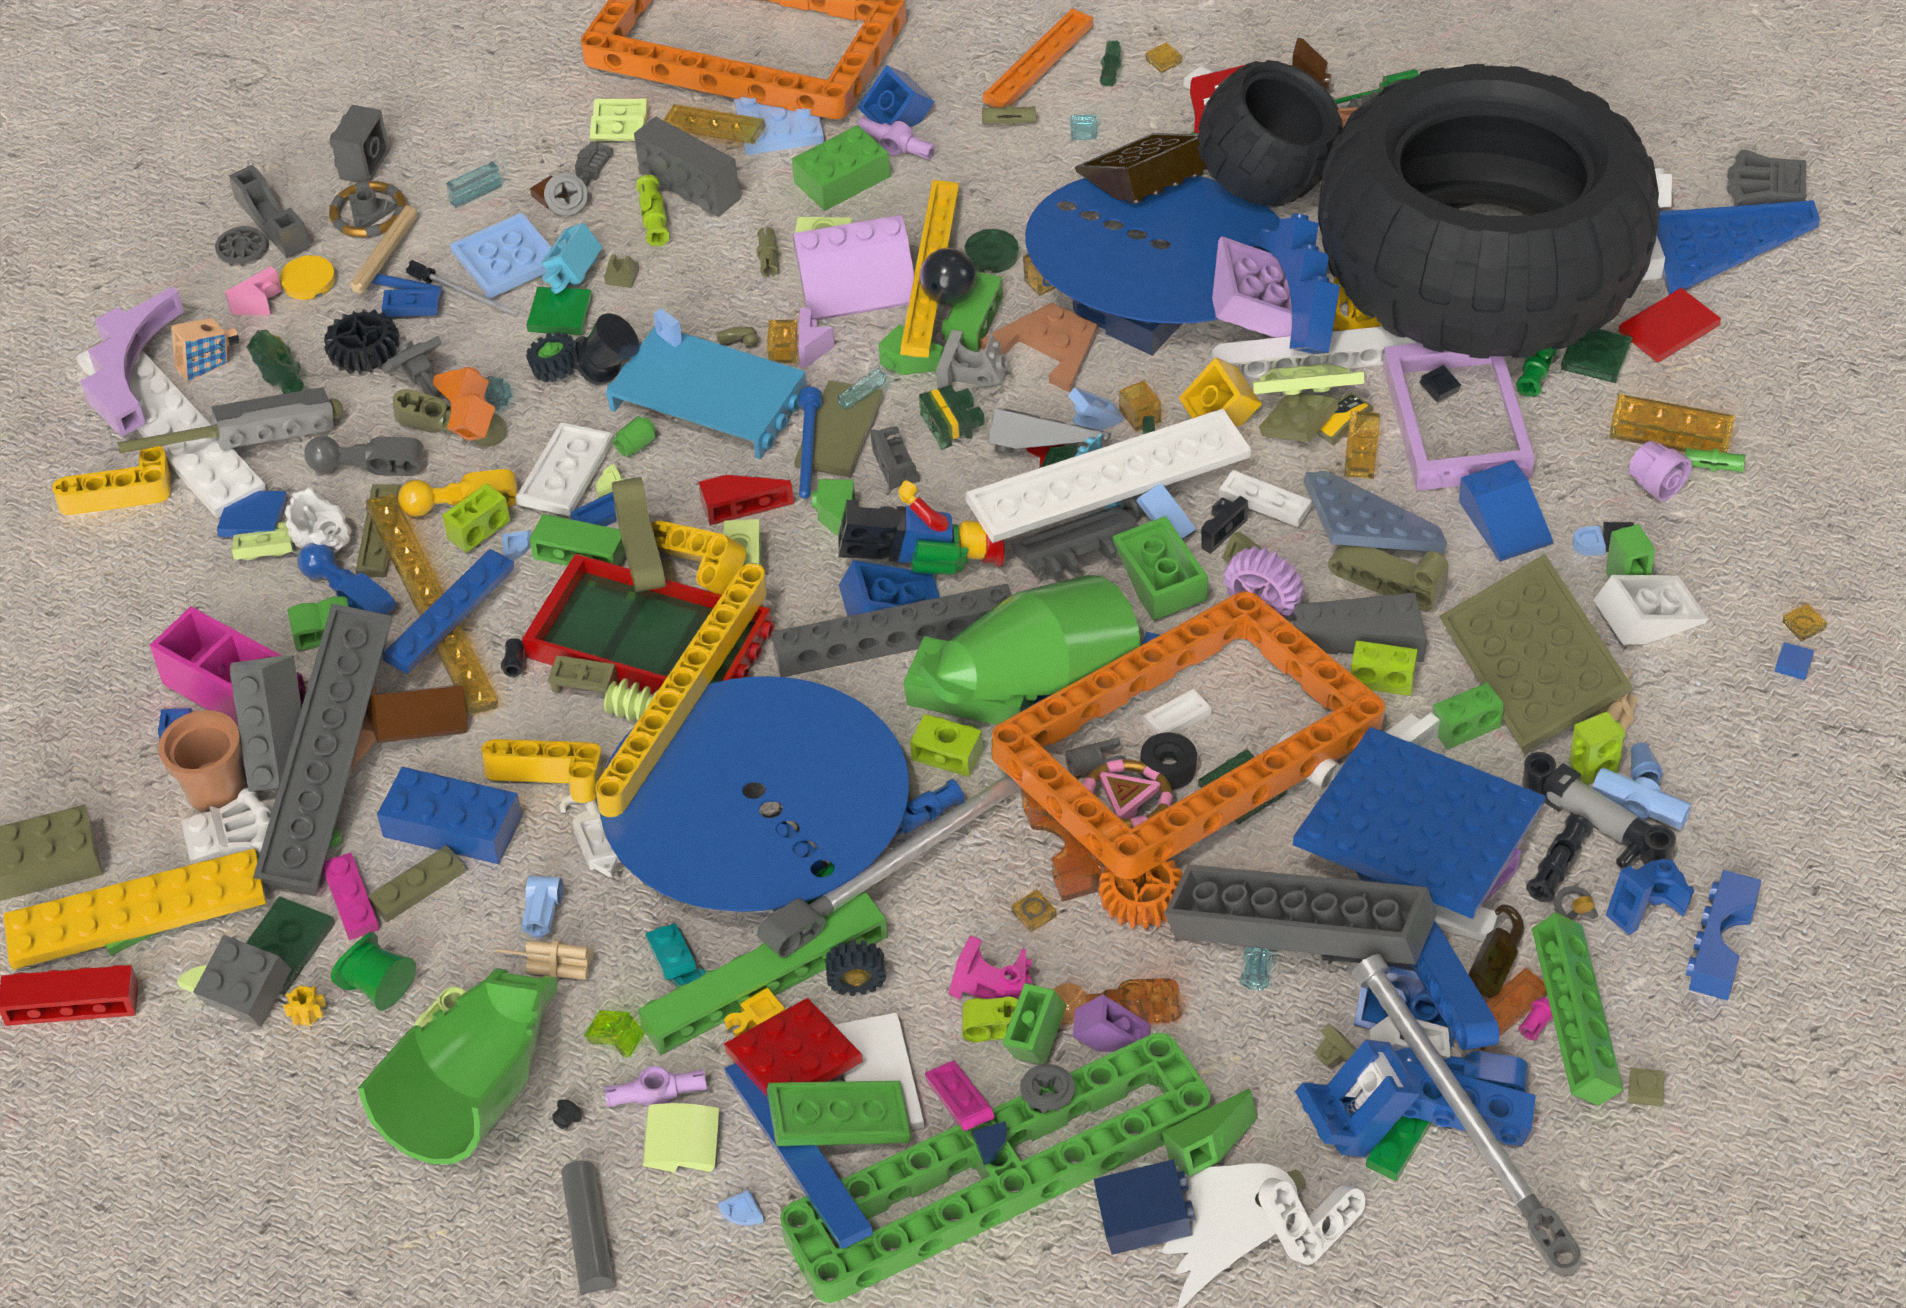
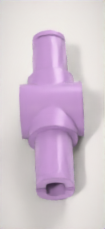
M862 117L858 123V126L873 139L877 140V143L890 156H897L902 152L905 154H915L930 160L934 154L935 144L915 137L911 128L904 122L895 121L892 125L887 123L879 124Z
M659 1066L646 1068L641 1072L639 1078H633L634 1081L604 1086L607 1107L634 1102L648 1107L653 1104L670 1103L672 1098H677L679 1094L707 1090L704 1068L674 1074L673 1071L667 1072Z

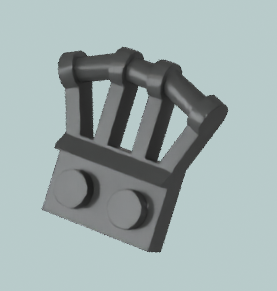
M1743 149L1737 153L1735 163L1727 170V178L1729 179L1727 191L1734 198V206L1805 201L1806 160L1769 158ZM1743 191L1754 192V193L1744 194Z

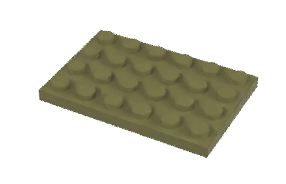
M1546 554L1439 616L1481 685L1488 682L1504 703L1502 719L1524 753L1634 690Z

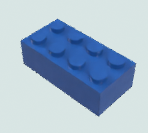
M401 767L377 813L382 835L385 838L435 850H440L447 845L457 855L495 864L500 863L523 817L518 793L407 767Z

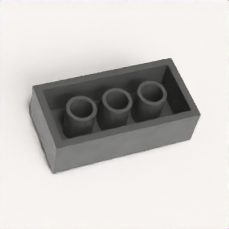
M657 116L634 132L638 169L642 176H656L659 179V185L664 189L676 193L684 200L694 203L704 211L710 212L717 217L721 216L740 200L736 161L734 158Z

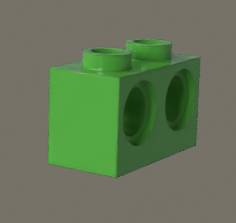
M1488 682L1433 705V714L1440 719L1438 738L1447 750L1501 728L1504 703Z

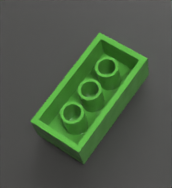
M924 636L903 682L906 701L909 706L998 725L1033 706L1035 701L1027 700L1026 695H1010L1009 700H970L958 704L943 701L920 677L919 666L923 657L940 652L948 641Z

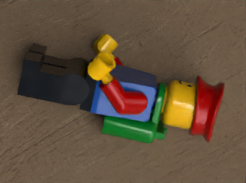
M905 480L902 483L898 493L900 500L906 504H911L910 506H897L896 509L883 506L876 509L859 507L858 500H846L843 518L841 519L838 531V557L879 560L889 557V561L911 563V571L914 573L954 575L956 572H962L964 564L968 563V559H978L984 564L993 563L998 568L1004 563V539L992 543L979 521L965 520L959 526L958 524H952V516L949 513L936 511L921 497H914L918 492V488L909 481Z

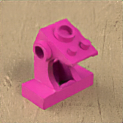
M970 935L957 960L948 994L958 999H961L964 992L980 999L1004 997L1019 999L1024 983L1031 984L1029 967H1031L1032 959H1026V949L1022 948L1017 961L1012 966L1008 965L999 969L990 966L984 961L980 952L982 940Z

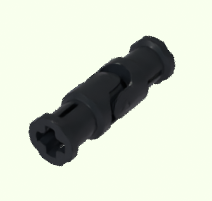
M1569 815L1566 818L1565 829L1554 838L1548 848L1546 857L1538 865V873L1535 878L1528 881L1526 890L1535 900L1550 902L1554 897V889L1557 884L1561 883L1567 876V870L1573 865L1582 850L1581 843L1584 838L1589 837L1593 832L1592 825L1585 817Z

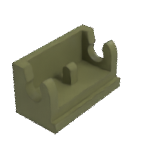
M557 655L548 678L553 692L560 693V686L603 692L604 698L609 685L613 681H616V685H619L615 664Z

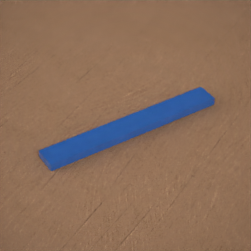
M736 1063L725 1067L726 1077L841 1249L873 1235L871 1225L816 1145L776 1146L768 1098Z

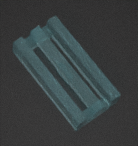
M492 161L447 182L450 203L456 209L501 188L502 184L499 181L501 178L498 173V166Z

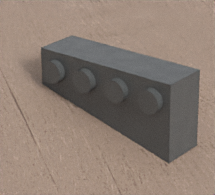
M1415 593L1294 604L1293 625L1327 654L1337 655L1339 651L1354 653L1357 640L1418 649L1416 662H1424L1426 636Z

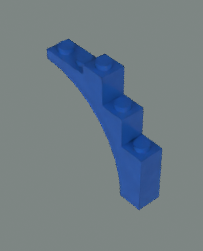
M1295 213L1290 218L1280 219L1279 227H1275V231L1261 229L1260 233L1248 235L1247 245L1270 252L1278 260L1285 273L1292 306V328L1289 349L1312 355L1329 353L1340 285L1329 283V278L1326 277L1328 255L1327 253L1320 252L1319 247L1315 246L1319 223L1310 221L1307 215Z

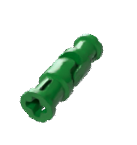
M1547 348L1538 351L1535 356L1526 358L1522 367L1523 375L1518 378L1516 383L1518 392L1527 397H1535L1540 394L1542 390L1541 382L1548 374L1552 357H1554L1557 349Z

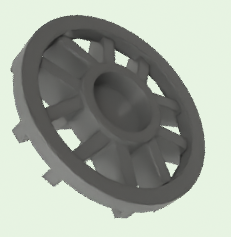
M235 227L219 236L215 243L216 254L219 259L229 263L230 266L240 264L243 267L245 263L255 259L260 260L261 254L263 252L266 253V239L264 234L254 227ZM241 232H248L245 235H241Z

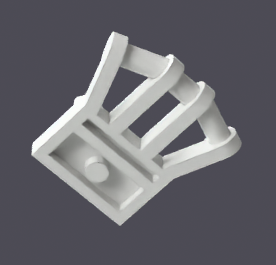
M245 788L239 793L237 799L218 809L210 806V812L181 820L191 864L255 848L259 856L271 816L269 805L261 802L255 791L249 792L248 788Z

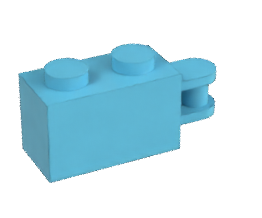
M584 222L564 229L541 263L547 270L542 279L544 282H549L552 286L551 291L554 294L561 292L568 285L572 284L575 286L581 283L586 277L585 273L597 261V255L603 248Z

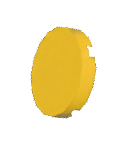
M316 255L295 258L284 266L280 274L281 285L285 293L299 300L316 298L315 295L321 292L324 295L334 286L336 279L332 263L326 258Z

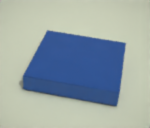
M257 491L225 507L217 527L218 536L233 537V535L275 531V529H278L277 524L281 522L288 500L286 491Z

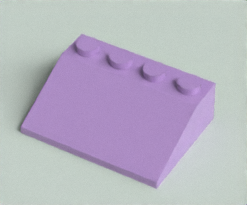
M902 215L793 233L794 252L806 308H811L812 319L822 320L909 305L914 272Z
M1221 236L1218 240L1212 295L1216 318L1242 326L1248 330L1266 334L1272 338L1291 336L1292 306L1290 291L1285 273L1278 260L1271 253Z

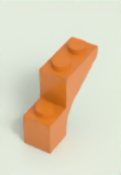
M464 367L454 371L450 370L435 375L433 379V386L451 402V414L447 429L467 441L486 437L496 408L486 402L484 397L489 380L481 376L480 372L475 368Z

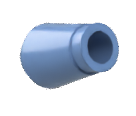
M1643 742L1636 743L1631 748L1632 780L1645 777L1658 784L1663 773L1660 764L1648 744Z

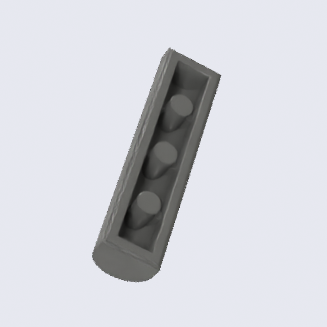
M584 1160L568 1163L562 1168L561 1176L580 1294L615 1288L595 1166L593 1163Z

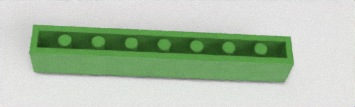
M865 892L826 916L825 927L819 936L791 955L781 958L763 943L749 953L737 956L731 962L706 972L702 977L677 987L673 992L659 999L649 1001L644 1007L638 1009L642 1029L661 1056L724 1023L725 1017L729 1014L741 1013L740 1004L767 987L776 996L826 970L827 952L831 953V948L834 946L839 948V944L843 942L846 945H850L852 940H856V944H860L861 940L867 941V946H869L871 943L876 944L888 938L886 918Z

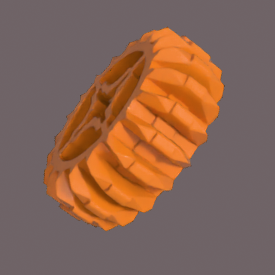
M1166 860L1134 879L1119 878L1106 867L1104 873L1101 874L1099 897L1103 910H1108L1110 919L1117 918L1120 926L1129 922L1132 930L1136 925H1142L1146 931L1148 924H1153L1159 928L1161 920L1168 922L1164 912L1183 873L1181 869L1176 868L1174 860Z

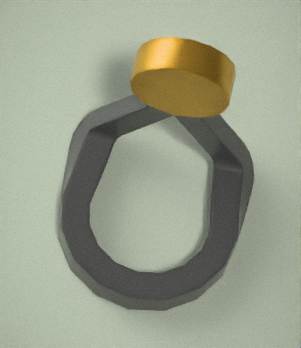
M1568 886L1562 888L1557 893L1554 900L1555 912L1571 920L1581 913H1585L1590 918L1598 917L1593 898L1584 888ZM1570 893L1581 895L1582 897L1572 902L1573 910L1566 915L1561 905L1562 898Z

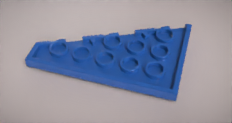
M1814 200L1661 211L1657 237L1665 256L1663 277L1668 295L1679 288L1685 290L1818 228L1820 218Z

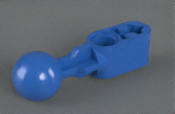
M309 543L300 550L297 564L301 573L314 580L325 578L329 581V587L336 592L337 597H347L349 607L389 615L396 610L397 606L393 597L362 572L356 575L349 569L342 570L335 564L334 552L329 546Z
M1411 1048L1395 1051L1401 1062L1407 1060L1421 1064ZM1473 1051L1466 1054L1464 1058L1450 1056L1447 1059H1443L1452 1073L1527 1092L1528 1063L1522 1058Z

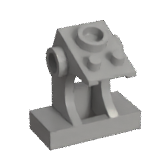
M951 330L936 368L938 389L949 391L952 381L985 387L1002 383L1009 363L1007 356L1001 350L1000 341H996L994 335L990 333L986 349L983 352H973L963 346V331Z

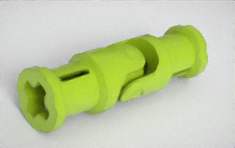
M643 175L636 181V190L640 193L638 200L639 206L642 209L643 226L647 229L646 241L651 246H662L669 241L670 234L669 230L665 227L667 218L663 198L658 191L659 179L654 175Z

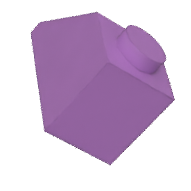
M1101 995L1075 1009L1073 1037L1095 1051L1114 1052L1150 1035V1023L1105 995Z

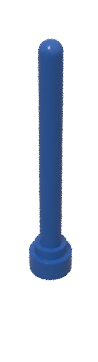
M805 387L799 394V405L804 411L799 495L803 499H807L811 495L815 413L822 405V392L815 387Z

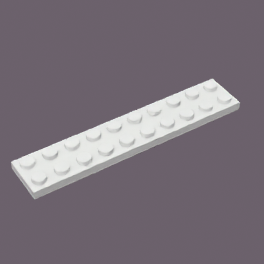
M88 350L76 356L78 364L89 376L96 373L93 369ZM141 350L133 366L130 380L131 393L140 403L146 424L137 428L141 435L145 438L211 426L144 351ZM203 438L162 446L169 466L216 518L222 515L225 507L257 491H267L265 483L234 449L221 450L216 438Z
M1220 409L966 492L965 500L991 542L994 543L1145 493L1160 484L1166 486L1250 458L1252 450L1224 409Z

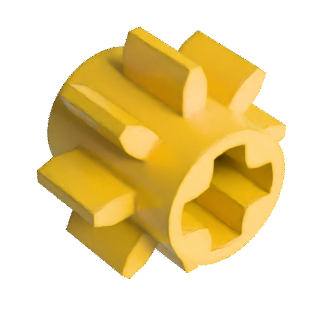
M299 985L291 993L286 994L288 1004H285L283 1008L286 1017H291L295 1026L299 1023L311 1026L318 1018L324 1017L321 1008L326 1006L323 995H318L316 986L309 988Z

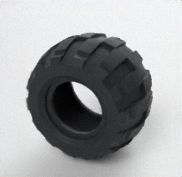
M1272 60L1248 63L1224 79L1206 103L1197 137L1200 143L1198 146L1200 158L1205 162L1211 176L1233 195L1260 206L1262 204L1272 207L1284 206L1286 202H1294L1299 197L1302 198L1322 181L1324 163L1337 135H1341L1343 130L1342 118L1338 114L1339 108L1325 87L1301 69Z

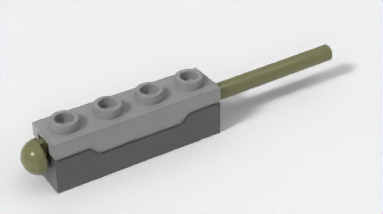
M324 387L211 406L212 426L118 442L117 446L119 454L203 438H216L220 449L223 450L333 430V420H337L342 416L343 405L337 399L331 398L329 400Z

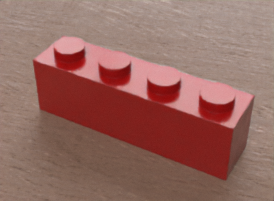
M113 965L111 967L98 968L83 967L73 970H49L47 972L35 973L19 972L1 975L0 1015L5 1026L136 1016L139 983L132 965Z

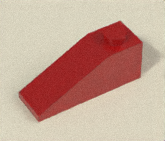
M726 474L698 482L701 503L710 526L794 504L790 480Z

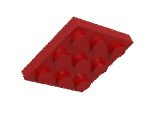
M809 998L800 1001L724 1043L728 1056L767 1098L768 1083L828 1082L863 1062L861 1052Z

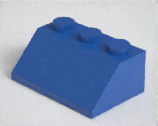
M1385 961L1390 968L1386 976L1415 1019L1448 1027L1411 964ZM1361 987L1353 1025L1371 1029L1389 1015L1370 987ZM1448 1028L1450 1047H1452L1454 1036Z

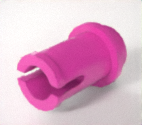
M1540 997L1532 1002V1010L1518 1028L1519 1032L1523 1033V1036L1529 1040H1537L1547 1022L1553 1020L1549 999L1545 997Z

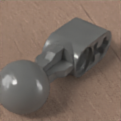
M317 436L306 445L304 457L311 469L322 473L332 471L339 463H352L354 466H366L367 470L375 475L414 476L420 472L424 446L421 441L411 437H375L367 444L340 447L331 437Z

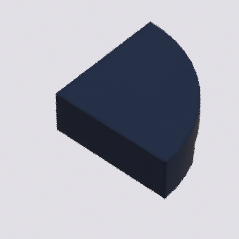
M1005 1121L972 1131L973 1139L983 1165L995 1160L1007 1141Z

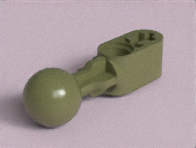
M410 389L399 390L393 396L394 418L398 423L431 433L443 430L452 432L447 429L451 407L446 405L442 399ZM430 413L440 414L436 417L428 416ZM493 413L486 437L473 441L480 446L487 447L502 442L507 433V427L503 418Z

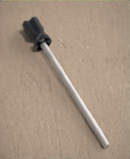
M414 260L409 261V266L406 268L407 274L420 280L423 278V281L428 284L434 280L512 316L518 317L519 312L436 276L435 269L427 268Z

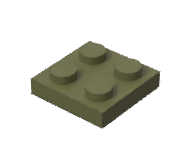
M1301 393L1286 395L1259 426L1261 434L1266 437L1310 442L1339 408L1337 399Z

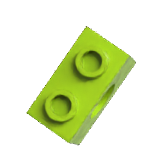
M924 714L910 740L911 759L915 762L970 777L983 751L982 730L970 725L951 722L942 717Z

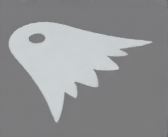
M1137 1162L1139 1167L1151 1165L1150 1163ZM1248 1163L1208 1167L1190 1177L1185 1174L1189 1191L1183 1192L1184 1201L1191 1200L1196 1221L1190 1222L1193 1235L1167 1241L1162 1250L1164 1254L1188 1253L1176 1270V1275L1191 1271L1183 1286L1177 1308H1183L1220 1272L1276 1234L1264 1209L1256 1204L1255 1197L1263 1182L1268 1178H1277L1289 1182L1298 1196L1297 1187L1287 1172L1270 1164ZM1293 1212L1288 1216L1286 1224L1292 1218Z

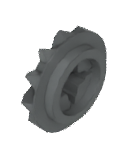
M1041 1064L1025 1073L1020 1083L1022 1100L1028 1103L1030 1109L1037 1108L1045 1114L1047 1110L1055 1109L1059 1112L1062 1106L1069 1105L1073 1094H1075V1085L1072 1076L1064 1068L1054 1064ZM1052 1085L1054 1093L1047 1092L1043 1095L1041 1087L1048 1088Z

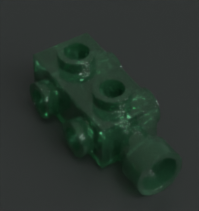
M257 330L246 347L252 356V361L261 371L262 378L271 385L275 386L278 384L283 394L302 391L304 383L299 376L301 366L299 362L294 361L289 345L284 344L279 336L271 334L268 330Z

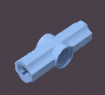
M1605 768L1599 770L1592 786L1594 790L1622 805V807L1643 820L1651 817L1677 829H1683L1692 807L1691 803L1662 792L1659 785L1649 778L1639 777L1636 780H1632Z

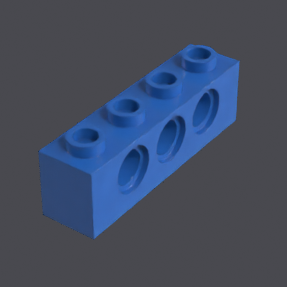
M1403 1060L1402 1064L1420 1092V1096L1402 1116L1433 1122L1440 1127H1451L1466 1131L1422 1064ZM1453 1073L1495 1137L1507 1145L1523 1146L1532 1129L1536 1095Z

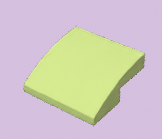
M647 98L594 99L590 141H635L634 132L645 125L647 121Z
M684 1103L649 1105L647 1108L642 1166L674 1173L678 1166L712 1172L716 1159L719 1108Z

